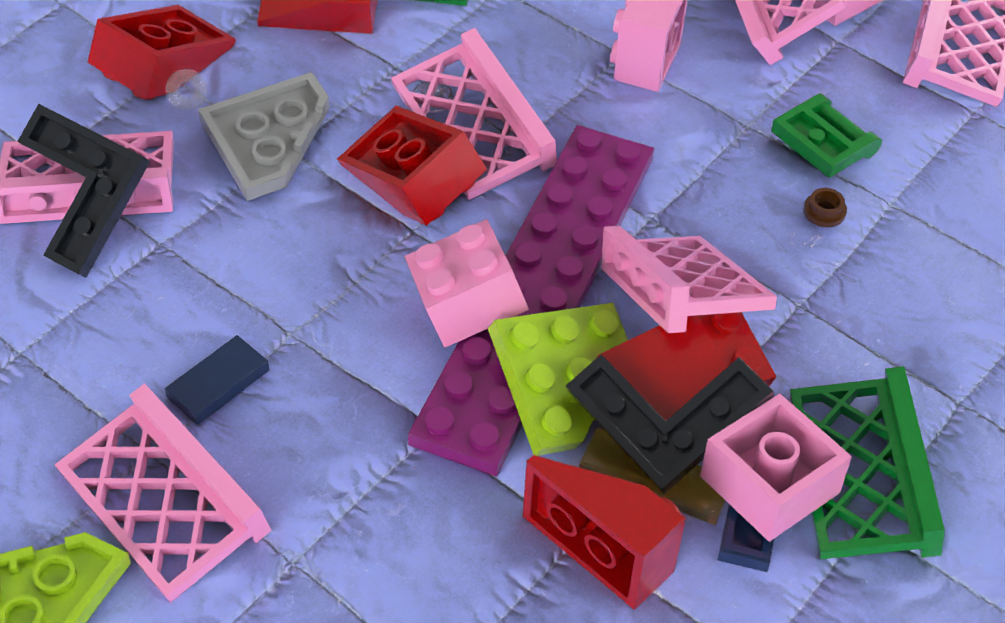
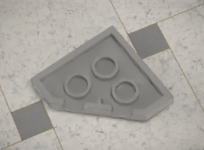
M310 72L198 109L201 124L247 201L288 186L329 110V97L314 74Z

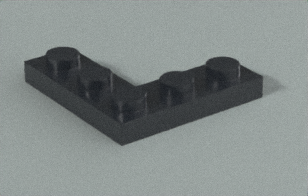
M38 103L17 142L86 177L43 256L87 278L150 161L142 155Z
M602 354L565 385L568 392L663 494L670 490L704 459L707 440L774 397L773 390L740 357L667 421L652 408Z

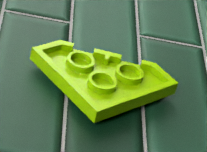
M614 303L494 320L488 327V331L533 455L541 456L576 449L584 441L594 419L568 392L565 385L590 365L599 354L628 341Z
M86 532L64 537L65 543L36 551L32 545L1 553L0 623H86L131 564L128 553Z

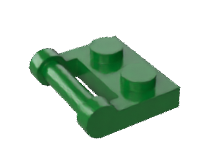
M819 93L775 118L771 132L828 178H831L861 158L869 159L875 155L881 147L882 139L873 132L866 133L833 108L831 106L832 101Z

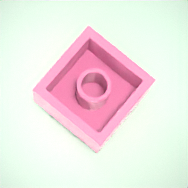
M626 0L625 10L619 9L617 11L613 25V32L618 33V39L615 40L610 54V62L615 63L613 80L659 92L681 45L687 0Z
M488 219L477 224L465 226L457 233L437 242L425 244L417 251L404 256L425 309L444 348L488 329L494 320L514 317L529 310L513 270Z
M779 393L707 440L700 477L770 542L840 493L852 456Z

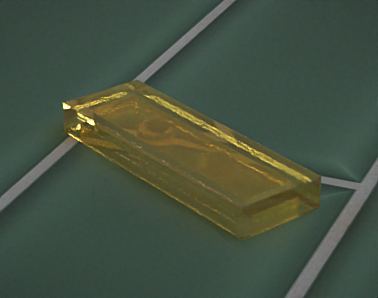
M598 427L579 463V468L644 485L659 497L671 500L680 512L713 525L717 524L726 502L700 477L702 468L700 465L694 467L670 490L663 494L603 429Z

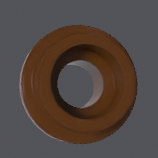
M819 188L807 197L803 212L806 218L817 226L835 227L844 221L847 206L843 195L837 190Z

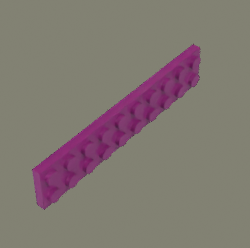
M576 125L505 255L529 308L528 311L517 316L581 307L601 266L604 227L621 225L653 160L654 147ZM488 329L457 343L408 433V445L497 477L523 424Z

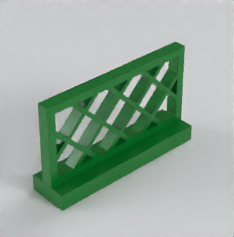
M905 367L885 368V378L790 389L791 403L847 453H851L869 464V467L858 479L846 473L843 484L849 487V490L837 503L829 500L812 512L820 559L915 549L920 550L921 558L941 556L945 528ZM877 396L878 406L870 416L850 406L856 397ZM823 402L833 409L820 422L804 412L803 403ZM841 414L861 425L849 439L830 428ZM880 418H882L883 424L878 422ZM869 431L887 440L888 445L878 456L858 445ZM890 457H891L892 464H890V463L887 462V460H888ZM878 470L894 479L897 483V486L888 497L866 485ZM857 494L862 495L879 506L867 521L846 509ZM899 498L901 500L902 506L896 503V501ZM823 508L829 511L825 517ZM889 512L906 523L908 534L889 536L875 526ZM838 517L859 530L851 540L829 542L827 529Z

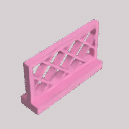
M735 0L753 46L769 65L783 58L781 47L847 8L843 0H831L818 9L812 8L816 0H804L801 7H791L792 0H780L778 5L768 4L769 0ZM784 16L795 17L792 25L781 32L778 31Z
M923 0L902 83L918 88L922 79L998 107L1003 98L1005 88V15L998 16L991 7L1005 11V0H970V2L962 3L961 0ZM978 10L986 20L978 22L971 12ZM958 15L965 25L957 27L950 17ZM994 29L1001 39L993 40L986 30ZM973 34L981 44L973 46L965 35ZM953 39L960 49L952 51L944 40ZM988 52L997 63L989 65L981 54ZM968 58L976 68L967 70L960 59ZM947 63L955 74H949L936 69V66ZM984 77L993 90L979 85L975 79Z
M475 28L461 34L462 44L391 77L393 87L409 111L426 117L430 106L450 110L444 124L464 131L474 148L477 140L498 144L493 158L479 155L485 167L489 168L486 177L476 181L472 188L464 192L468 200L536 166H539L544 172L553 167L557 162L555 139ZM458 60L465 67L462 77L442 74L446 66ZM417 80L431 82L426 95L409 92L406 86ZM438 84L458 87L454 100L435 97ZM465 90L483 92L485 96L482 105L461 102ZM457 112L478 115L474 127L467 128L453 125ZM485 117L502 120L505 124L502 133L498 134L481 130ZM505 146L520 148L527 155L516 162L501 159Z
M173 131L102 135L150 161L121 215L173 212L171 190L174 152ZM17 141L3 142L0 156V224L63 220L86 177L27 148ZM162 146L151 154L143 151L147 147ZM32 155L21 163L13 159V156ZM45 163L52 166L42 173L35 171V169Z
M621 226L604 227L601 269L667 333L686 332L687 316L775 310L777 296L701 236L635 239Z
M144 383L129 395L134 403L58 461L55 466L171 603L250 537L257 543L272 530L257 504ZM137 423L143 430L140 447H117L119 435ZM151 440L157 445V447H150ZM89 458H103L99 478H79L73 471ZM115 458H137L133 478H111ZM148 458H168L171 461L168 478H144ZM179 471L185 478H178ZM89 489H97L96 496ZM108 490H131L127 510H106L104 508ZM142 490H165L162 510H138ZM176 490H197L199 492L197 509L172 510ZM208 503L214 510H207ZM117 522H125L124 528L122 529ZM159 522L156 543H134L132 538L135 523ZM170 522H194L191 543H166ZM205 522H226L233 530L217 544H201ZM145 555H153L152 563ZM164 555H188L186 569L168 583L161 575Z

